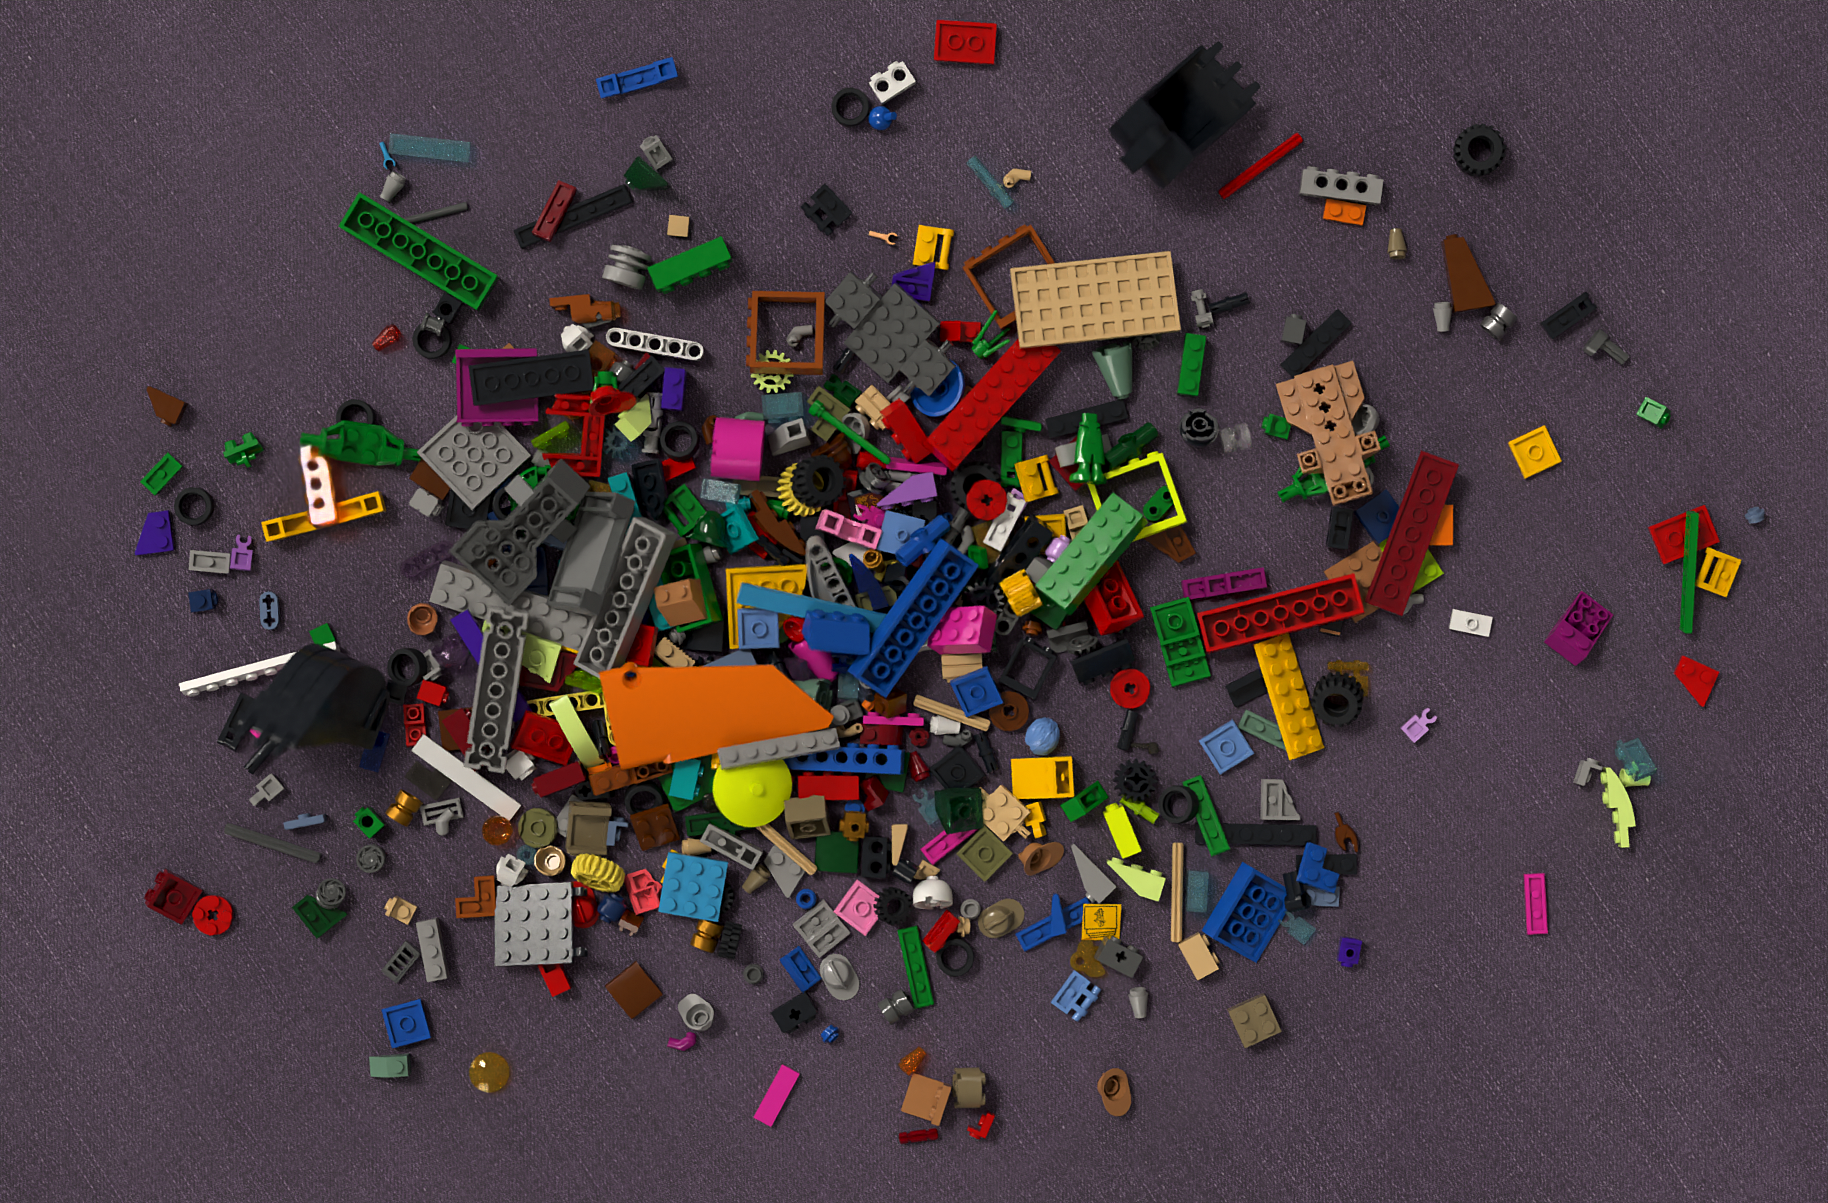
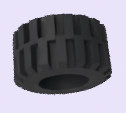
M1475 124L1459 134L1454 142L1453 158L1457 161L1456 165L1462 168L1461 171L1467 172L1471 176L1477 175L1479 177L1490 174L1501 165L1502 160L1505 158L1506 145H1504L1503 142L1505 140L1503 137L1501 138L1498 130L1495 131L1494 127H1488L1486 124ZM1482 139L1488 143L1490 156L1487 160L1479 162L1469 155L1468 145L1472 140Z
M827 455L813 456L797 463L796 469H793L791 473L794 477L790 478V482H793L791 490H795V498H800L799 502L801 504L806 503L807 507L813 508L826 506L838 501V498L843 495L841 490L846 488V485L843 484L846 481V476L843 477L842 474L844 469L839 468L841 464L838 461L834 462L833 457L827 458ZM815 471L823 478L824 487L822 492L817 490L813 484V474Z
M980 461L967 462L960 466L952 477V496L955 502L967 511L969 509L966 504L967 494L964 491V482L969 476L980 475L1001 485L999 475L987 463ZM985 494L981 502L987 506L993 497H988Z
M1330 672L1327 674V677L1322 676L1320 681H1317L1313 691L1311 706H1313V713H1317L1316 718L1318 720L1323 719V724L1327 725V723H1330L1331 727H1335V725L1344 727V723L1350 725L1352 720L1355 721L1358 715H1360L1364 692L1361 689L1360 682L1356 683L1354 676L1350 678L1348 673L1341 675L1340 672H1336L1333 675ZM1341 694L1349 702L1344 705H1335L1327 699V696Z

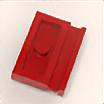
M946 909L922 941L929 949L936 953L937 950H940L945 945L948 936L957 930L960 922L959 919Z

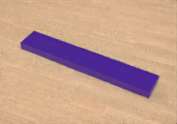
M467 609L453 617L451 622L479 665L484 633L470 610ZM519 688L514 722L520 720L526 710L532 712Z

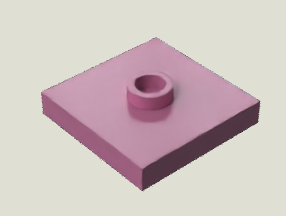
M856 880L833 913L866 936L878 920V915L874 912L877 909L873 907V904H877L874 901L875 897L879 898L880 896L859 880Z

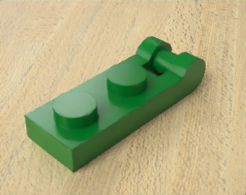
M1002 431L1001 486L1003 488H1007V486L1021 488L1014 464L1022 460V432ZM1007 472H1015V478H1007Z

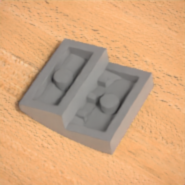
M824 899L793 923L794 928L819 958L850 934V931L840 918L833 913L832 908Z

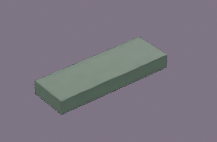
M1245 710L1238 728L1286 751L1279 725L1251 711Z

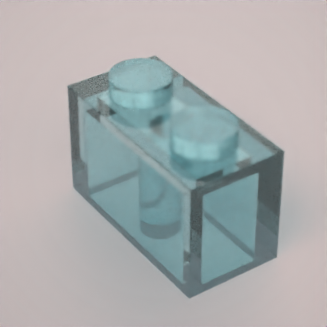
M802 392L761 395L763 419L768 420V424L780 423V419L788 418V422L804 417Z
M1187 870L1186 911L1207 912L1209 875L1207 870Z

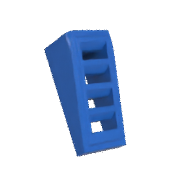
M1053 893L1051 937L1066 934L1067 932L1057 893Z

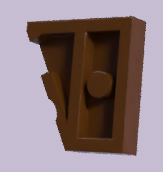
M1181 525L1144 538V540L1178 563L1196 554Z

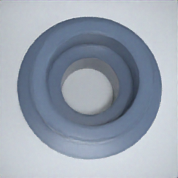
M1759 507L1750 508L1748 513L1745 514V519L1749 523H1758L1765 519V511Z

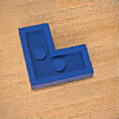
M1308 842L1305 846L1296 881L1331 894L1335 893L1339 874L1322 868L1327 848Z

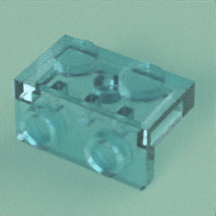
M1639 738L1624 744L1621 739L1617 741L1615 754L1619 760L1623 761L1627 775H1631L1634 782L1657 773L1656 766Z

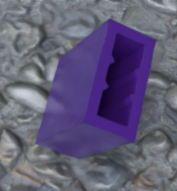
M665 367L661 403L663 410L684 412L688 373L685 369Z

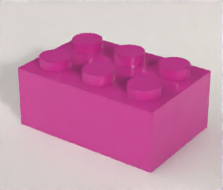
M985 606L950 607L928 637L927 646L938 654L990 653L997 614Z

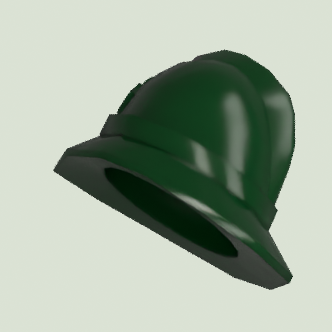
M707 511L698 518L693 533L686 536V538L700 540L715 546L730 548L725 542V521L715 511Z

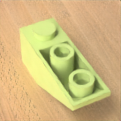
M1112 857V861L1107 859V864L1139 896L1159 902L1166 879L1162 877V872L1153 869L1150 872L1142 870L1143 866L1132 863L1130 867L1123 864L1124 860Z

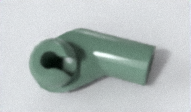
M748 411L737 415L735 418L763 421L764 416L763 413Z

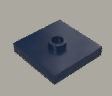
M1386 489L1358 508L1354 513L1372 540L1378 545L1389 537L1399 511V506Z

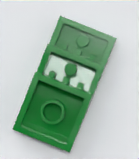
M1189 597L1150 607L1171 686L1176 687L1211 677Z

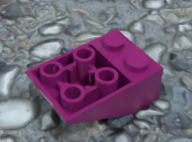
M1581 590L1552 628L1544 643L1577 666L1587 657L1613 614Z

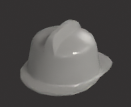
M831 954L823 959L820 965V974L831 995L839 1000H848L854 997L859 990V980L848 959L841 954Z

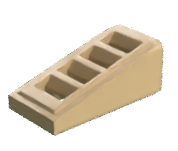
M908 824L892 825L893 865H897L900 860Z

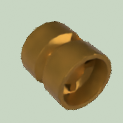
M400 789L395 797L396 803H391L385 813L396 822L408 827L413 819L412 813L417 812L423 803L412 794Z
M699 919L696 926L698 932L693 934L690 945L714 953L718 943L716 938L720 937L724 926L714 921Z

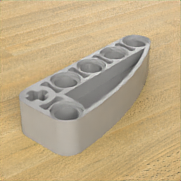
M819 536L810 537L806 543V571L812 598L857 607L824 540ZM815 546L821 547L818 550H812V548ZM825 562L829 563V565L825 567L821 566V564ZM831 579H837L835 583L829 582ZM841 595L846 596L843 599H837Z

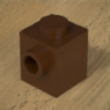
M896 687L892 688L886 698L879 693H875V712L887 719L906 712L907 694Z

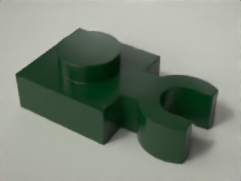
M834 374L824 384L825 389L834 391L833 397L848 408L851 407L861 394V391L845 380L844 383H841L840 379Z

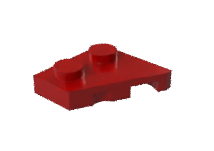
M1681 655L1673 674L1694 697L1698 705L1704 707L1719 671Z

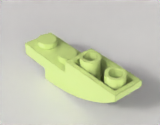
M1603 767V772L1600 773L1601 783L1605 785V792H1602V800L1607 808H1615V811H1612L1613 823H1616L1617 831H1614V841L1618 843V847H1629L1628 827L1636 826L1633 808L1618 776L1611 768Z

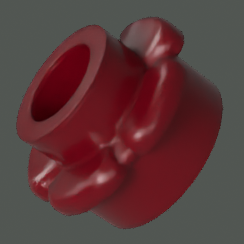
M916 727L914 730H911L909 738H911V743L914 746H924L929 738V733L923 727Z

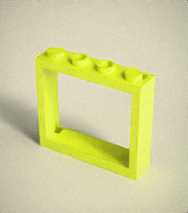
M1158 451L1147 454L1146 459L1139 460V458L1128 461V465L1124 467L1119 465L1113 471L1109 470L1110 472L1104 473L1106 480L1158 461L1160 463L1178 516L1144 527L1132 542L1188 522L1163 453L1159 454ZM1088 484L1098 511L1102 503L1095 484Z

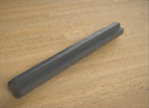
M230 823L226 824L224 833L313 863H318L321 858V853Z

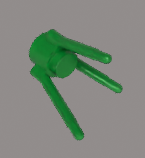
M994 310L978 336L972 341L974 346L971 349L980 359L987 358L993 352L1010 343V339H1007L992 348L993 344L1011 330L1010 327H1007L990 342L985 338L981 340L998 313L997 310Z
M598 371L593 391L598 389L599 384L600 387L612 386L613 384V387L618 389L617 377H614V372Z

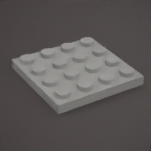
M456 415L420 448L417 454L473 511L520 468L531 455L500 422H494V426H482V422H473L474 426H461V422H457Z

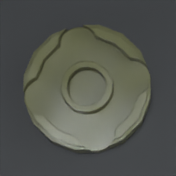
M532 808L521 816L518 823V832L526 845L533 848H542L550 845L555 840L558 833V823L555 816L549 810Z

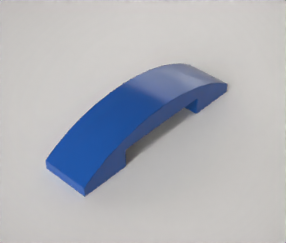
M670 57L653 62L650 65L597 78L596 82L602 99L678 77L674 59Z

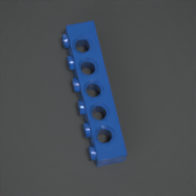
M847 743V747L825 751L828 755L825 762L819 759V753L808 754L806 761H802L799 756L783 760L788 769L904 774L905 749H899V745H887V749L879 748V744H867V748L859 747L860 744ZM842 751L848 757L845 763L839 760V754ZM861 752L867 755V762L864 764L858 759ZM881 753L887 756V762L884 765L878 760Z

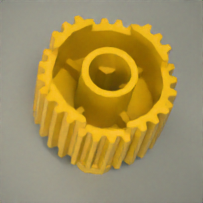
M1025 569L1000 582L1017 617L1043 605Z

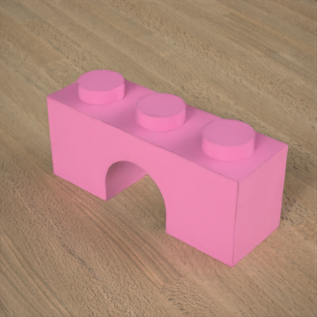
M826 509L821 511L815 528L868 549H876L882 532L878 528L849 520L845 516Z

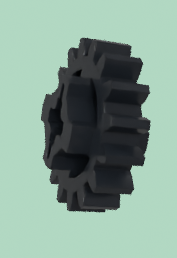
M976 578L975 584L970 581L968 587H964L961 600H963L962 607L985 606L998 616L999 611L1002 612L1005 604V593L1000 591L1001 585L994 586V580L988 583L987 578H984L983 582Z
M1136 758L1133 760V763L1127 760L1125 765L1122 763L1119 765L1120 770L1114 772L1118 776L1113 779V782L1117 783L1114 790H1120L1119 797L1123 794L1125 795L1124 801L1132 798V803H1135L1138 798L1140 802H1143L1145 800L1144 796L1149 798L1151 796L1150 792H1154L1156 789L1152 786L1157 783V780L1152 778L1156 775V772H1150L1149 770L1152 766L1145 767L1144 760L1140 764ZM1131 769L1130 775L1123 776L1126 770ZM1133 777H1135L1136 781H1139L1137 784H1135L1134 781H1131ZM1147 786L1145 791L1139 793L1140 787Z

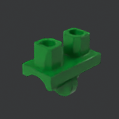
M252 432L242 436L244 441L242 445L238 446L235 440L224 443L225 452L223 454L230 464L236 462L239 466L245 463L246 467L249 468L252 466L250 461L257 458L255 454L264 451L262 445Z

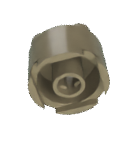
M979 1067L954 1068L956 1074H953L952 1092L953 1097H957L954 1107L980 1108L981 1105H985V1093H982V1085H985V1073H982Z

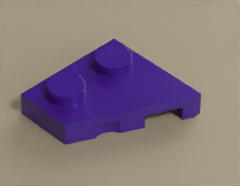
M930 262L893 274L892 286L894 283H897L914 299L930 301L936 262Z
M170 511L148 513L135 555L175 550Z

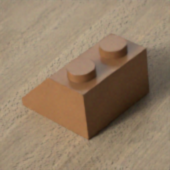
M688 579L654 587L657 608L670 627L707 619L700 579Z

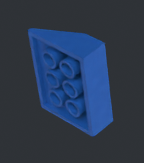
M1242 862L1201 931L1257 963L1287 912L1284 905V899L1287 895L1285 886Z

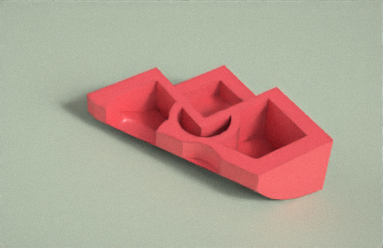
M646 869L627 874L624 877V883L636 915L659 908L662 885L653 880L652 875Z

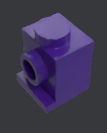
M1340 936L1337 961L1341 962V966L1353 967V964H1358L1362 940ZM1352 949L1353 955L1348 957L1346 951Z

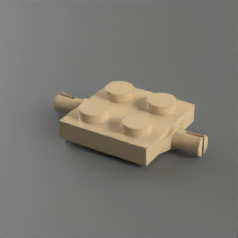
M1000 785L990 795L982 787L975 792L984 801L981 808L974 815L1002 841H1006L1016 831L1025 839L1031 834L1023 826V823L1032 811L1006 787Z

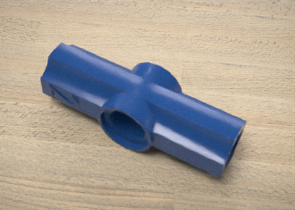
M938 515L928 525L914 531L910 536V540L895 552L897 560L904 566H908L921 554L931 551L936 545L935 542L951 529L949 522L942 515Z

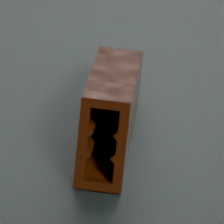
M1458 234L1446 236V240L1441 241L1453 313L1494 306L1495 300L1464 237H1458Z

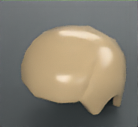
M547 846L537 851L534 856V865L543 875L555 876L560 874L565 868L566 856L561 849L555 846Z

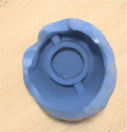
M1044 717L1036 719L1028 727L1025 742L1034 754L1045 756L1056 748L1060 738L1058 724L1053 719Z

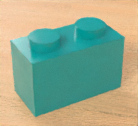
M692 758L675 763L669 792L670 796L693 800L694 796L698 797L700 785L697 784L698 776L702 777L704 765L701 764L702 760Z

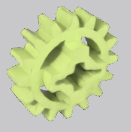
M766 350V356H763L761 353L759 354V361L769 362L768 359L770 358L778 359L780 362H790V359L784 360V353L778 356L777 350H774L773 354ZM752 374L750 376L757 379L754 385L761 384L759 390L762 391L764 388H767V393H770L771 389H774L775 393H778L779 387L785 390L784 384H791L788 377H793L794 375L785 374L783 380L780 378V374H776L774 377L767 374H761L760 376L759 374ZM767 380H773L775 381L776 385H768L764 382Z

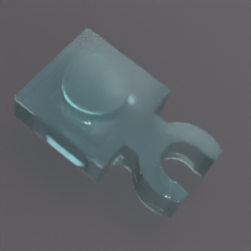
M922 788L923 798L919 799L915 794L912 796L916 802L921 803L922 806L918 810L928 825H931L945 815V812L935 798L931 800L927 798L928 793L926 789Z
M1285 911L1284 913L1289 916V920L1283 922L1279 919L1278 922L1284 927H1290L1287 933L1304 945L1316 928L1300 916L1294 920L1293 914Z

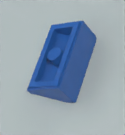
M800 946L780 958V962L801 992L806 991L822 979Z

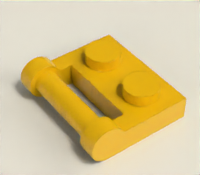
M919 225L913 265L920 266L933 262L937 236L944 235L940 262H936L935 269L948 270L949 264L947 263L951 237L954 236L955 230Z
M1048 454L1014 464L1026 502L1059 493L1058 488H1055L1049 468ZM1038 463H1040L1043 476L1046 482V486L1048 489L1046 491H1044L1042 481L1039 475V471L1037 468Z
M1707 547L1705 551L1707 554L1698 577L1695 579V586L1727 597L1741 560ZM1714 556L1718 557L1709 583H1704Z

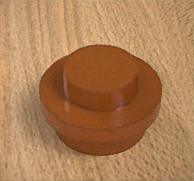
M1026 621L1022 628L1026 635L1033 637L1038 636L1043 631L1041 623L1035 621Z

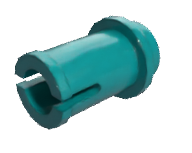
M743 496V499L726 501L727 510L739 503L746 512L752 509L751 500L746 498V496Z

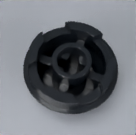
M1197 408L1190 410L1181 418L1179 431L1184 442L1189 447L1200 449L1211 444L1217 438L1219 426L1216 417L1207 413L1205 409Z

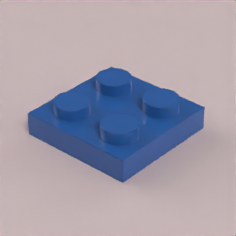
M988 666L950 680V684L966 717L1003 703V698Z
M421 998L381 1010L392 1048L431 1038Z

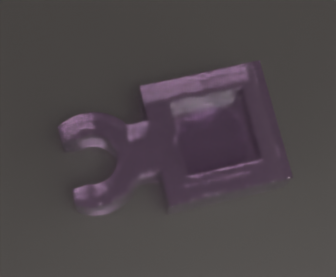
M798 657L783 659L786 665L785 670L787 674H791V678L802 682L810 679L807 660Z

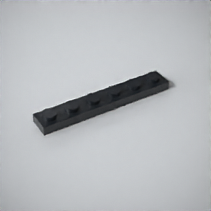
M1195 822V843H1206L1198 822ZM1220 823L1228 844L1306 845L1308 842L1316 844V825Z

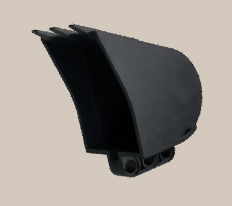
M1217 41L1208 50L1201 44L1159 82L1140 96L1108 129L1109 135L1126 152L1119 160L1132 174L1141 169L1158 188L1164 189L1193 160L1224 135L1257 104L1251 97L1261 87L1258 82L1255 81L1244 90L1233 79L1235 74L1242 68V65L1236 61L1225 70L1214 58L1224 47L1220 41ZM1163 123L1171 132L1167 136L1159 128Z
M309 644L296 651L268 688L259 693L240 718L238 724H241L234 736L241 739L251 730L260 733L253 743V746L257 748L261 747L271 738L279 742L272 752V755L276 757L289 747L299 749L331 743H347L372 750L389 706L390 692L387 690L386 681L378 669L325 645Z

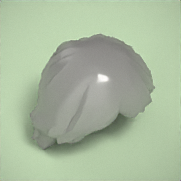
M1365 403L1360 406L1351 424L1355 436L1374 431L1377 428L1380 418L1373 406Z

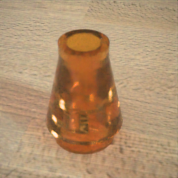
M918 1046L900 1059L898 1067L906 1075L910 1076L911 1073H915L927 1054Z

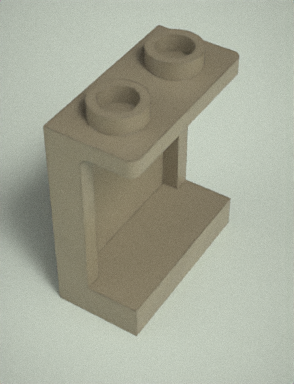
M569 801L565 845L567 853H570L572 856L586 853L600 857L607 855L608 823L612 811L610 803Z

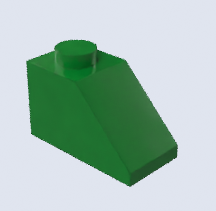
M1096 781L1060 806L1070 822L1098 806L1108 798V795L1099 781Z

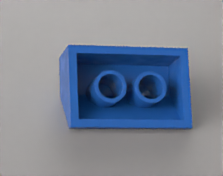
M818 609L806 611L802 634L810 650L869 655V623L865 616L858 613L848 615L838 611L828 613Z

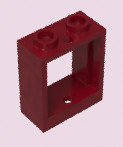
M579 760L533 778L534 783L531 785L535 795L539 794L541 798L588 779V775Z

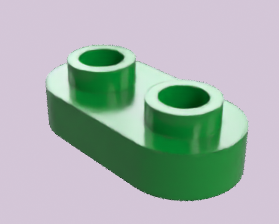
M1168 486L1159 488L1144 505L1143 515L1146 519L1151 521L1158 520L1173 504L1171 494L1168 500L1163 498L1164 492L1170 493ZM1151 507H1155L1157 509L1156 514L1153 515L1150 513L1149 510Z

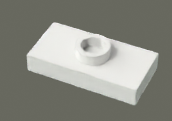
M1452 609L1449 629L1489 637L1493 617Z

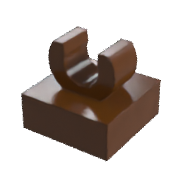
M626 909L618 924L620 926L619 930L621 932L624 928L629 930V936H632L634 933L636 934L644 917Z

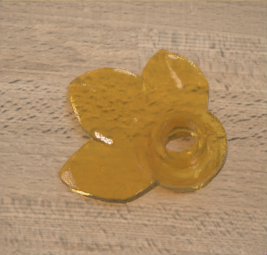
M1086 938L1078 944L1077 952L1073 953L1070 958V965L1076 971H1084L1089 977H1099L1105 974V970L1101 966V962L1094 958L1099 946H1093L1091 938ZM1079 957L1083 958L1084 960L1083 964L1078 965L1076 963V960Z

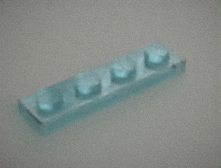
M390 133L388 154L469 163L471 142Z

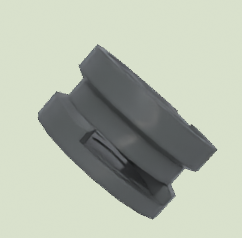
M870 463L866 467V471L859 475V479L869 491L880 494L885 489V486L891 482V477L886 470L884 472L881 470L882 466Z
M369 844L358 851L356 862L362 871L373 873L384 866L386 854L380 846Z
M334 878L323 880L316 892L318 904L328 910L339 907L346 894L343 883Z

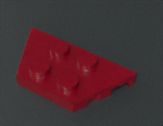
M560 651L551 683H548L543 677L532 673L522 665L519 685L558 692L576 668L574 661L577 653Z

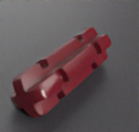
M936 1128L929 1129V1131L924 1129L910 1131V1133H899L900 1144H906L908 1141L913 1143L927 1141V1139H938Z

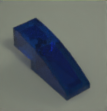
M849 554L859 593L868 591L873 611L889 606L885 594L872 572L855 555Z

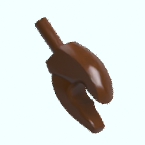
M1335 812L1334 814L1339 825L1335 827L1337 844L1343 851H1346L1344 840L1350 838L1355 852H1358L1359 844L1355 831L1347 823L1343 824L1340 813Z

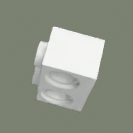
M895 61L887 67L888 71L883 74L878 72L870 78L869 86L881 105L916 84L915 79L903 61L900 63ZM902 71L906 77L902 81H897L894 78V74ZM880 82H885L889 87L887 91L880 92L877 89V85Z

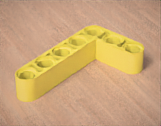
M603 689L567 694L569 698L574 697L577 699L576 711L604 707L608 738L611 744L615 745ZM590 694L596 695L598 699L597 704L594 706L587 702V697ZM564 695L527 701V703L537 705V714L550 716L554 715V713L548 709V702L550 700L555 701Z

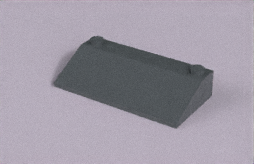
M586 492L580 501L573 521V525L577 530L567 539L546 603L547 606L585 615H599L636 501L619 493Z

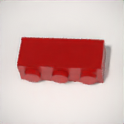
M900 398L880 411L883 417L881 422L887 430L891 429L893 432L891 437L897 445L900 444L903 450H901V453L907 461L911 459L916 464L931 453L922 445L927 439L925 433L907 405Z
M803 771L802 775L798 776V798H809L812 795L824 796L825 800H859V775H855V772H843V775H835V771H823V775H815L814 771Z

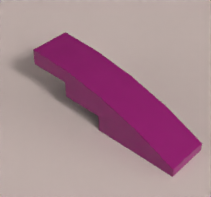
M1264 567L1181 580L1183 597H1189V599L1267 587Z

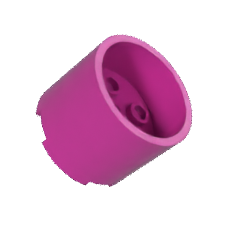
M725 417L716 418L711 457L712 477L760 482L765 421Z

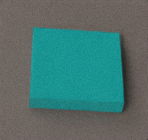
M740 503L720 514L725 521V542L730 546V548H727L730 555L759 539Z

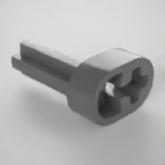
M1599 328L1582 350L1589 356H1592L1601 348L1622 365L1626 362L1629 355L1607 338L1608 334Z

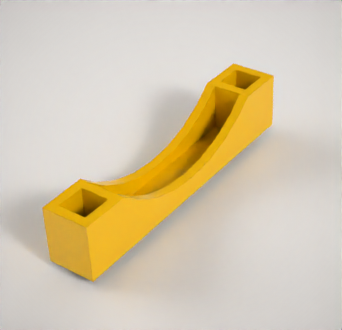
M377 491L317 509L261 522L266 542H272L386 512L382 492Z

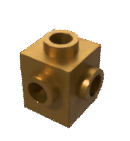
M844 810V817L839 822V831H842V835L847 837V840L859 841V838H864V833H868L869 822L865 821L866 813L863 811Z

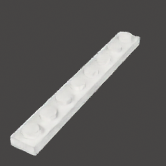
M335 641L323 644L340 652L339 646ZM294 653L179 683L180 690L185 696L192 697L204 690L215 691L219 689V686L236 685L241 680L252 681L260 675H274L283 668Z

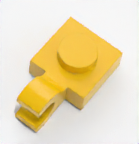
M1041 801L1026 805L1032 812L1025 818V825H1032L1035 838L1047 835L1045 827L1041 823L1046 821Z

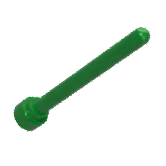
M818 399L812 404L808 411L812 416L822 417L884 464L891 462L889 456L827 412L824 404Z

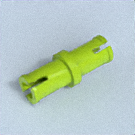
M1125 795L1119 802L1134 811L1133 814L1136 816L1139 814L1151 822V824H1154L1160 814L1145 805L1146 802L1144 801L1140 802L1137 799L1135 803H1132V798L1124 801Z

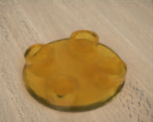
M493 1052L482 1053L470 1065V1080L477 1089L483 1092L498 1091L508 1081L509 1066L500 1054Z

